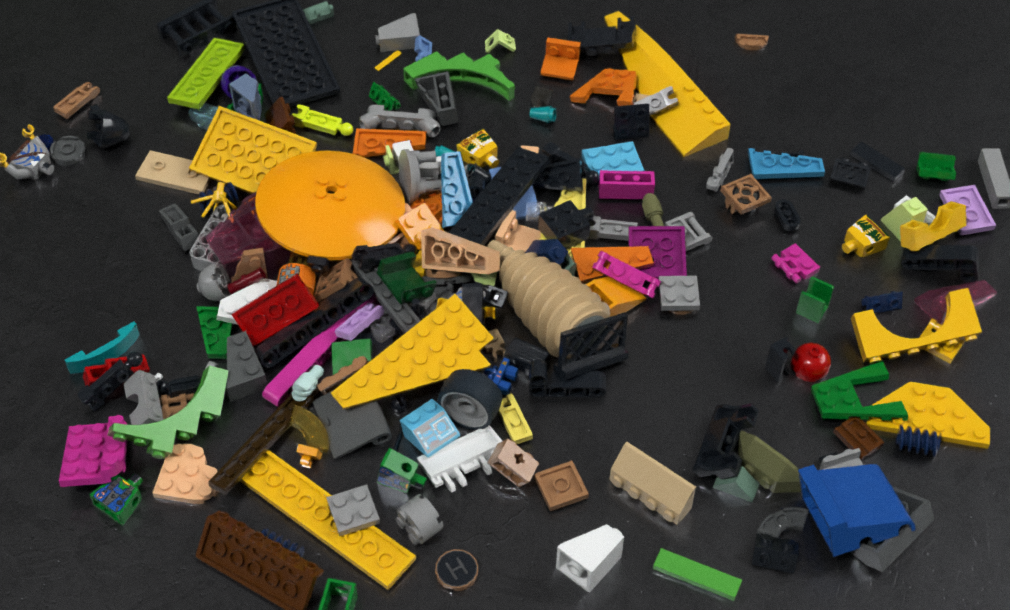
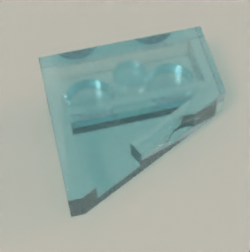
M204 103L200 110L191 108L188 114L194 122H197L201 129L204 128L207 131L218 107Z

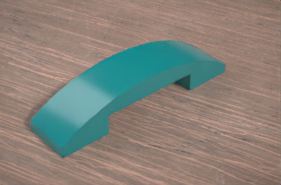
M135 321L117 330L119 337L85 355L81 350L65 359L70 374L82 373L84 368L88 366L104 365L105 359L118 358L125 353L139 337Z

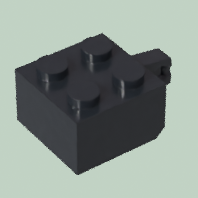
M569 200L540 213L538 229L546 239H558L568 249L589 237L590 223L588 221L593 219L594 211L590 207L578 210L573 202Z

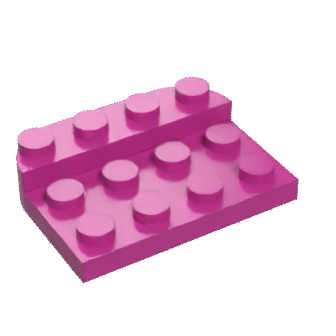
M111 416L108 419V423L69 426L59 477L60 487L109 483L112 477L126 471L125 458L128 440L120 442L114 440L111 436H107L109 427L113 423L127 425L123 416Z

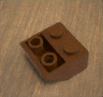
M279 97L264 113L265 122L296 134L295 128H292L295 125L293 115H289L291 113L289 103H285L284 98Z

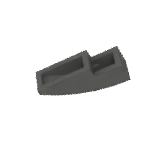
M176 203L159 210L162 219L184 251L191 249L198 238V233L190 224L189 218Z

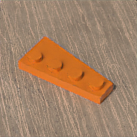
M356 128L353 154L364 158L386 155L385 146L389 145L392 152L393 143L410 140L414 151L422 150L426 146V131Z
M648 246L571 248L573 260L577 264L576 271L582 284L591 282L594 279L608 277L592 268L599 258L598 254L600 251L638 270L654 265ZM605 261L603 267L608 269L611 263Z

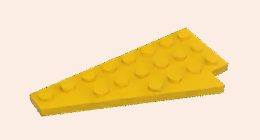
M454 294L333 390L331 395L345 410L445 381L455 370L470 369L480 371L487 369L491 364L480 351L492 342L494 337L461 299Z

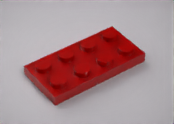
M297 273L237 309L231 315L242 331H246L251 344L255 346L319 307V304Z

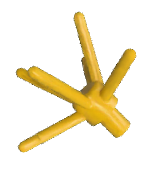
M218 182L217 190L213 192V195L191 201V204L212 199L201 217L204 218L214 203V210L219 206V203H223L231 223H234L229 206L236 212H240V210L226 198V192H224L225 183Z

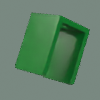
M812 276L807 292H801L796 313L819 323L829 307L834 286Z
M328 578L319 610L329 609L332 595L348 597L345 610H354L358 597L356 583ZM337 587H343V588H346L347 590H341V589H339V588H337Z

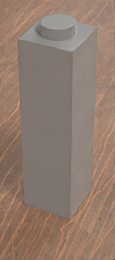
M1000 148L982 149L978 158V164L992 209L1010 208V179Z

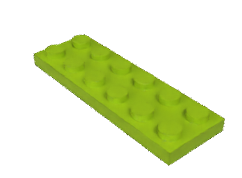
M214 38L167 97L168 103L200 110L221 82L225 70L233 66L244 52L245 44Z

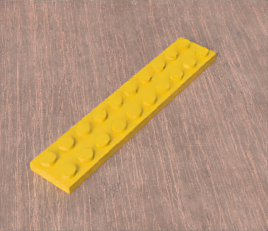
M269 450L240 480L252 491L387 590L393 586L416 560V555L374 525L339 536L326 498L332 495Z

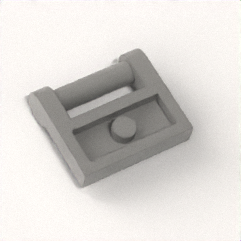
M692 212L665 222V226H685L686 251L702 244H709L713 239L697 222L696 216ZM689 223L698 233L699 236H697L695 232L690 228V226L688 225Z

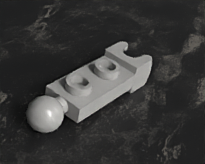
M669 86L660 90V92L634 102L633 105L649 103V116L665 109L677 106L679 101L677 98H668L674 92L673 87Z
M594 216L592 220L588 221L590 223V233L587 239L598 240V238L628 241V227L637 226L638 223L601 219L599 216Z

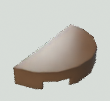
M735 35L736 43L747 50L764 48L769 38L767 35Z

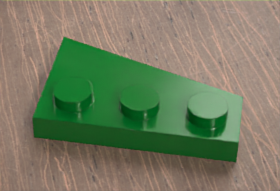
M196 306L207 357L227 359V337L232 336L233 323L216 320L219 307Z

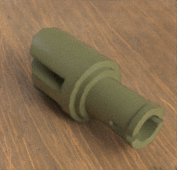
M652 193L646 194L643 197L642 203L646 219L651 221L652 226H664L662 221L664 213L659 200Z

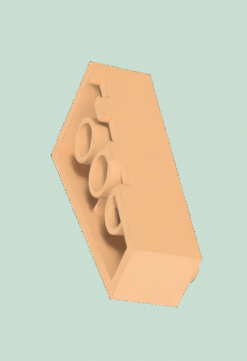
M434 227L421 231L422 268L478 274H491L500 271V251Z

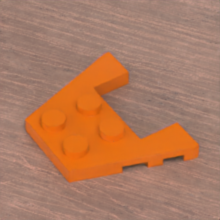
M604 69L571 94V102L586 103L592 93L620 95L617 99L618 106L633 105L634 89L636 88L637 80L636 71Z

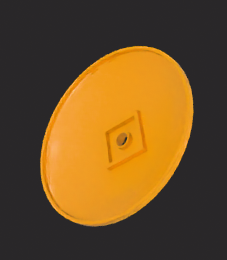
M340 151L308 152L282 161L273 167L261 180L255 199L257 218L264 231L275 242L299 255L322 257L328 260L352 259V253L356 246L386 245L399 231L395 221L405 215L403 192L397 181L388 171L367 158ZM328 191H333V192H335V193H334V194H330V193H327V192H328Z

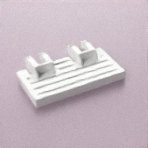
M489 425L486 428L478 429L452 441L429 458L425 455L419 456L417 461L436 488L445 484L452 493L456 491L455 484L452 481L454 478L462 487L467 486V481L459 469L464 474H467L481 467L487 475L492 474V468L487 462L496 445L502 442V440Z

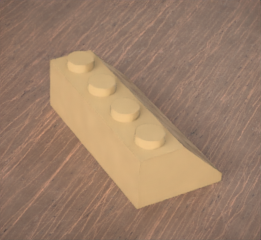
M626 442L611 468L609 480L616 487H621L627 491L632 498L639 499L645 503L650 510L660 513L665 520L678 525L692 508L696 486L630 443Z

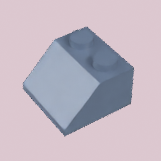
M244 74L229 84L234 110L260 121L262 106L258 90L259 84L255 78Z

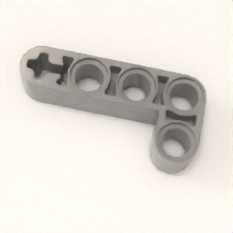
M224 205L215 208L190 249L192 265L197 270L202 271L205 267L214 263L222 264L226 268L224 254L218 249L233 223H231Z

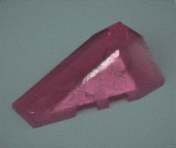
M985 280L929 290L916 297L914 301L931 318L937 320V323L942 325L947 310L945 297L949 292L968 288L975 307L997 295V291Z

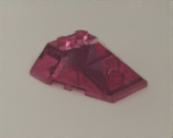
M256 192L247 196L236 211L233 209L229 213L230 216L224 222H220L205 237L222 264L241 260L244 250L263 248V252L267 253L283 248L264 231L257 218L255 207Z

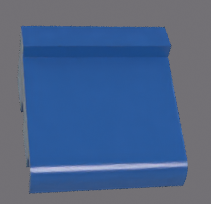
M870 464L817 470L814 465L798 469L802 499L834 557L859 549L860 541L865 537H869L874 544L899 536V528L902 525L908 524L911 531L916 530L913 520L878 465Z

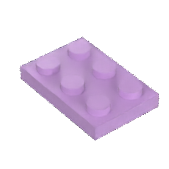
M975 185L940 191L939 196L943 204L952 201L966 205V226L959 229L958 233L960 236L995 229L996 224Z

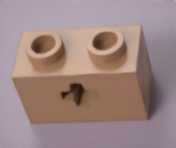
M510 439L498 443L487 462L518 487L530 482L539 465V462L531 454L522 450L516 442Z

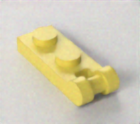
M512 393L506 395L505 398H502L498 414L511 440L520 444L533 439V434Z

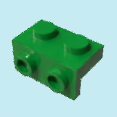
M920 152L916 167L918 176L924 179H931V177L939 178L942 181L955 180L956 171L954 165L956 157L954 155Z

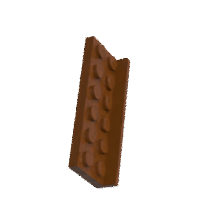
M217 511L207 517L195 555L196 558L285 610H307L316 579L322 576L324 572L317 564L300 557L298 553L286 549L279 542L272 541L265 537L263 533L251 529L244 522L237 521L223 511Z

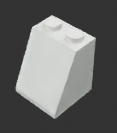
M606 524L561 543L557 547L556 568L590 593L620 560L624 536L618 529L611 528Z

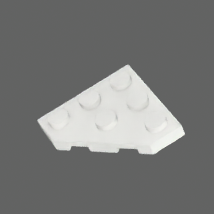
M265 278L220 300L216 320L237 324L231 314L274 288L277 281Z

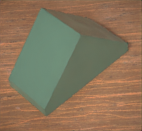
M743 466L739 467L735 477L720 479L717 476L713 488L749 502H753L759 487V483Z

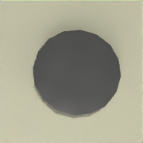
M63 136L59 141H54L50 147V156L58 165L68 166L76 164L86 155L85 143L76 136Z

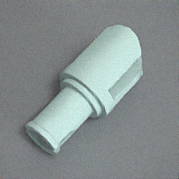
M314 365L309 372L302 373L294 382L292 387V397L294 400L303 401L316 389L318 385L317 380L324 373L321 366Z

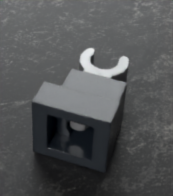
M490 285L484 303L503 309L508 291Z

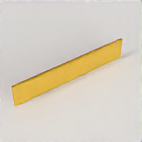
M397 50L374 68L380 71L402 53Z

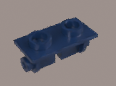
M891 291V293L879 296H865L864 299H861V304L866 306V311L873 309L874 314L902 309L903 292Z

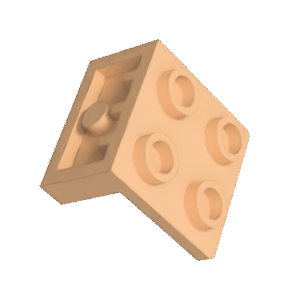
M512 210L498 229L495 241L512 247L515 251L523 250L526 252L534 240L540 239L541 231L518 224L516 211Z

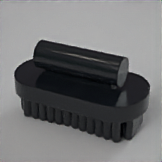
M194 375L173 379L166 386L170 398L179 397L181 394H195L202 376Z

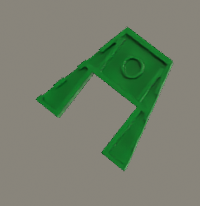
M883 361L811 386L812 395L821 417L824 419H849V416H857L861 420H869V417H881V420H891V417L902 418V421L908 420V413L902 401L862 407L853 385L889 379V373Z

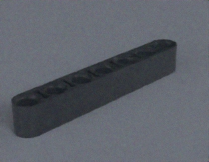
M356 278L348 283L345 287L319 303L318 308L286 326L255 349L259 362L264 367L269 368L283 360L370 299L374 293L372 285L363 278Z

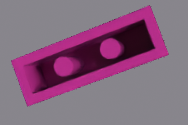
M600 170L599 198L643 199L648 193L654 194V171Z

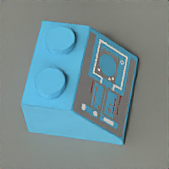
M433 399L400 420L404 437L427 458L460 437L459 431L445 409Z

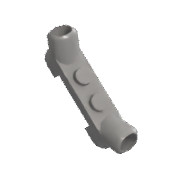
M371 105L368 107L367 113L359 118L361 129L381 127L426 131V135L430 138L437 136L440 132V124L436 121V113L429 109L419 108L418 113L385 111L384 105Z

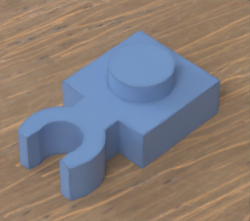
M421 35L415 38L414 52L418 53L415 61L432 54V42Z

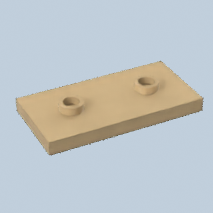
M149 151L135 175L136 180L194 194L205 192L211 181V178L190 171L189 167L193 160L155 151Z

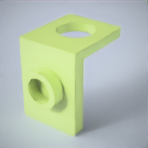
M499 29L485 40L487 53L498 44L513 52L516 50L515 39ZM494 38L492 45L489 46L491 40Z
M387 145L385 146L386 155L383 156L385 166H388L391 174L399 173V168L393 159L391 149Z

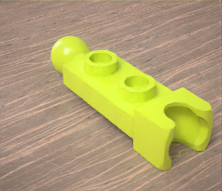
M297 105L298 114H291L294 118V126L300 128L308 127L332 135H336L340 131L344 136H350L354 130L352 124H342L341 118L310 110L309 107L304 105Z

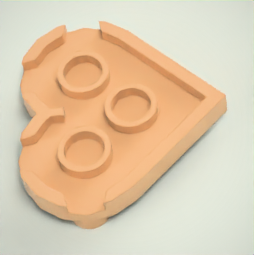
M175 444L172 453L165 457L153 490L154 498L191 504H203L205 500L210 499L212 496L216 497L218 491L209 487L208 481L218 471L216 468L207 465L203 448L193 444Z

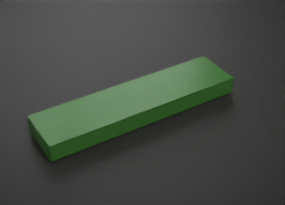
M662 548L653 565V569L732 601L735 600L742 582L739 578Z

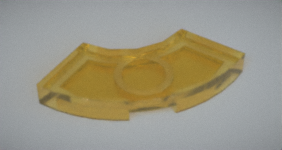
M294 405L290 426L297 428L303 433L307 446L327 453L329 450V439L321 421L307 409Z

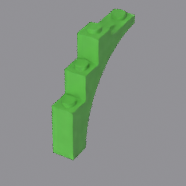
M436 51L403 68L404 81L413 90L417 89L416 78L449 72L451 81L480 84L500 93L507 100L514 98V83L509 81L500 71L499 61L491 54L473 62L464 53L446 60L444 56H441Z
M209 365L203 371L201 382L194 396L178 413L167 419L150 424L125 425L113 423L109 427L107 436H111L114 440L120 442L132 441L137 446L148 445L146 453L152 454L154 458L164 459L168 457L173 451L175 435L178 439L189 440L197 434L200 417L201 420L206 422L215 421L220 417L229 370Z

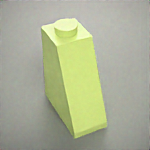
M915 197L897 206L882 217L881 221L901 242L900 226L911 220L924 222L928 209Z

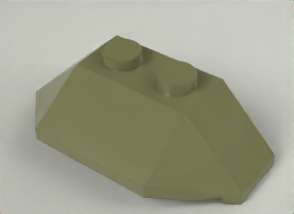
M741 431L737 442L739 457L742 459L740 466H743L754 479L760 482L762 487L769 489L773 493L801 492L798 468L757 436Z

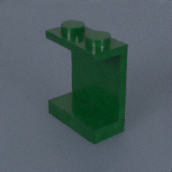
M413 251L381 259L377 270L378 276L400 305L408 302L411 303L413 299L432 296L437 283L435 280L428 282L422 280L413 268L417 257Z

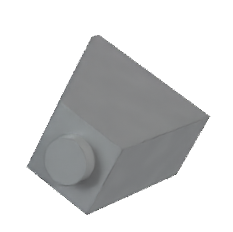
M416 13L378 28V35H375L376 45H380V52L415 49V38L420 35Z

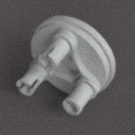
M401 150L399 156V182L405 203L412 204L415 200H418L419 194L441 191V180H433V176L421 177L419 167L420 163L436 162L435 151Z

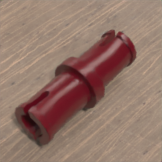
M259 267L249 274L241 275V278L229 283L227 288L231 294H234L265 279L266 274Z

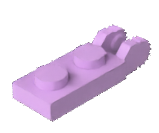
M368 303L335 329L336 337L351 341L375 319L379 320L384 313V308L380 305H377L375 308L374 304Z

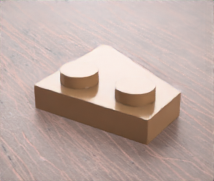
M263 248L243 251L241 261L238 262L236 267V273L231 278V283L241 278V275L249 274L259 267L264 270L266 279H268Z

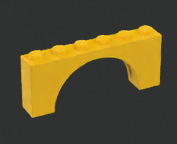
M969 289L951 291L946 295V317L941 328L923 338H904L891 333L881 325L873 309L854 313L851 317V322L863 363L870 362V364L882 361V358L889 357V360L899 358L900 354L904 353L914 355L926 348L927 351H932L944 344L949 347L958 344V341L965 340V342L977 340L982 330Z

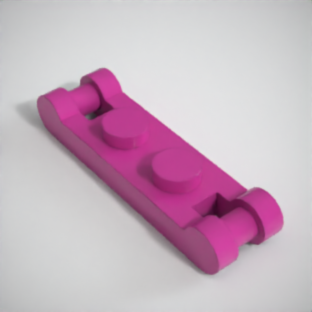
M603 251L599 252V258L592 266L594 270L649 298H654V291L661 284L659 279ZM605 261L611 263L608 269L603 267ZM645 281L650 283L647 289L642 287Z

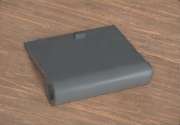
M332 391L312 401L335 460L371 441L375 445H384L393 437L378 400L343 410L331 395Z

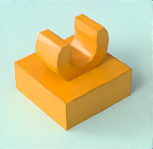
M301 444L298 445L296 451L302 456L300 464L306 468H311L313 459L320 461L322 452L319 449Z

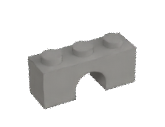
M138 370L123 382L126 399L138 403L137 408L129 415L131 425L150 424L164 420L155 376Z

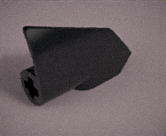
M476 163L468 164L466 177L469 178L471 197L476 199L490 182V173Z

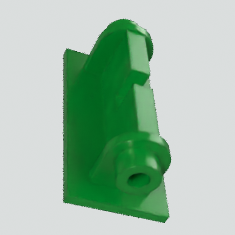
M373 82L369 97L378 105H384L385 111L398 110L401 107L400 101L390 96L391 94L382 85Z

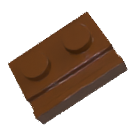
M853 416L843 422L841 426L834 428L833 433L849 449H860L861 454L859 458L861 461L864 457L871 455L884 445V441L860 417Z

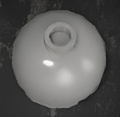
M219 263L205 267L200 272L197 283L199 293H202L208 300L215 302L232 295L227 288L228 282H231L229 274L222 264L218 265Z

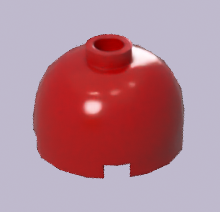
M812 342L805 343L795 350V354L791 358L790 367L796 372V376L799 379L816 382L827 376L831 367V357L822 345Z

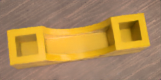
M950 201L938 207L937 215L929 226L927 223L911 220L901 225V247L908 248L910 251H919L922 247L933 244L934 241L959 231V229L966 226V205Z

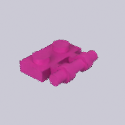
M796 243L781 251V258L777 254H774L771 258L775 262V266L778 269H782L786 273V277L789 280H793L796 284L802 278L806 280L820 270V266Z

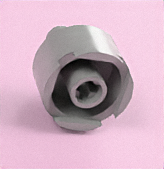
M421 494L416 495L397 509L398 517L395 518L399 527L405 528L409 533L408 537L414 545L418 543L423 544L443 529V523H438L436 519L439 517L438 512L425 497L420 499Z

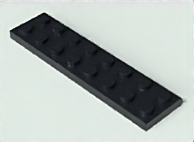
M517 147L449 233L484 246L549 164V157Z

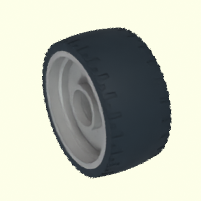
M459 369L452 372L446 379L437 401L445 409L453 423L464 428L478 430L488 427L495 418L502 402V393L494 381L484 374L470 369Z

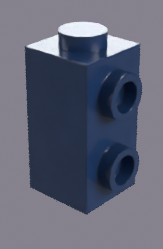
M558 239L534 240L525 252H534L538 257H547L550 262L559 265L563 263L568 253Z

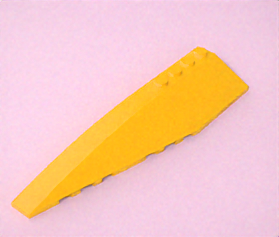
M619 11L604 16L608 27L616 26L617 28L618 18H621L622 22L631 21ZM636 25L634 47L619 49L627 70L636 71V90H638L639 94L653 95L662 89L672 86L674 92L668 98H677L679 101L677 106L651 115V119L684 157L728 139L731 124L680 66L649 35Z

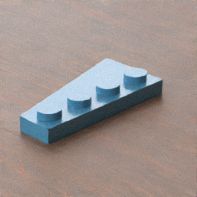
M752 148L748 149L751 171L755 179L824 177L825 169L822 158L801 155L792 157L787 153L776 155L771 154V151L764 150L762 153L755 152V149Z
M460 151L441 155L442 228L454 227L473 203Z

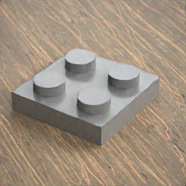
M659 276L661 281L659 286L661 311L700 310L697 276Z
M367 485L326 497L339 536L380 524V519Z

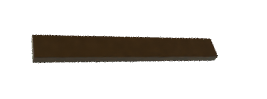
M318 387L303 401L294 400L291 394L208 481L209 487L226 496L305 411L312 401L317 398L321 393Z

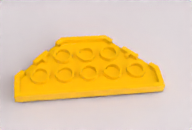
M908 382L873 404L902 401L908 413L907 421H902V418L891 417V420H881V417H869V420H866V424L873 430L897 433L899 425H903L904 431L910 426L912 433L915 428L920 429V434L924 429L928 430L929 435L932 431H936L937 437L941 433V441L986 449L990 445V427L952 389Z

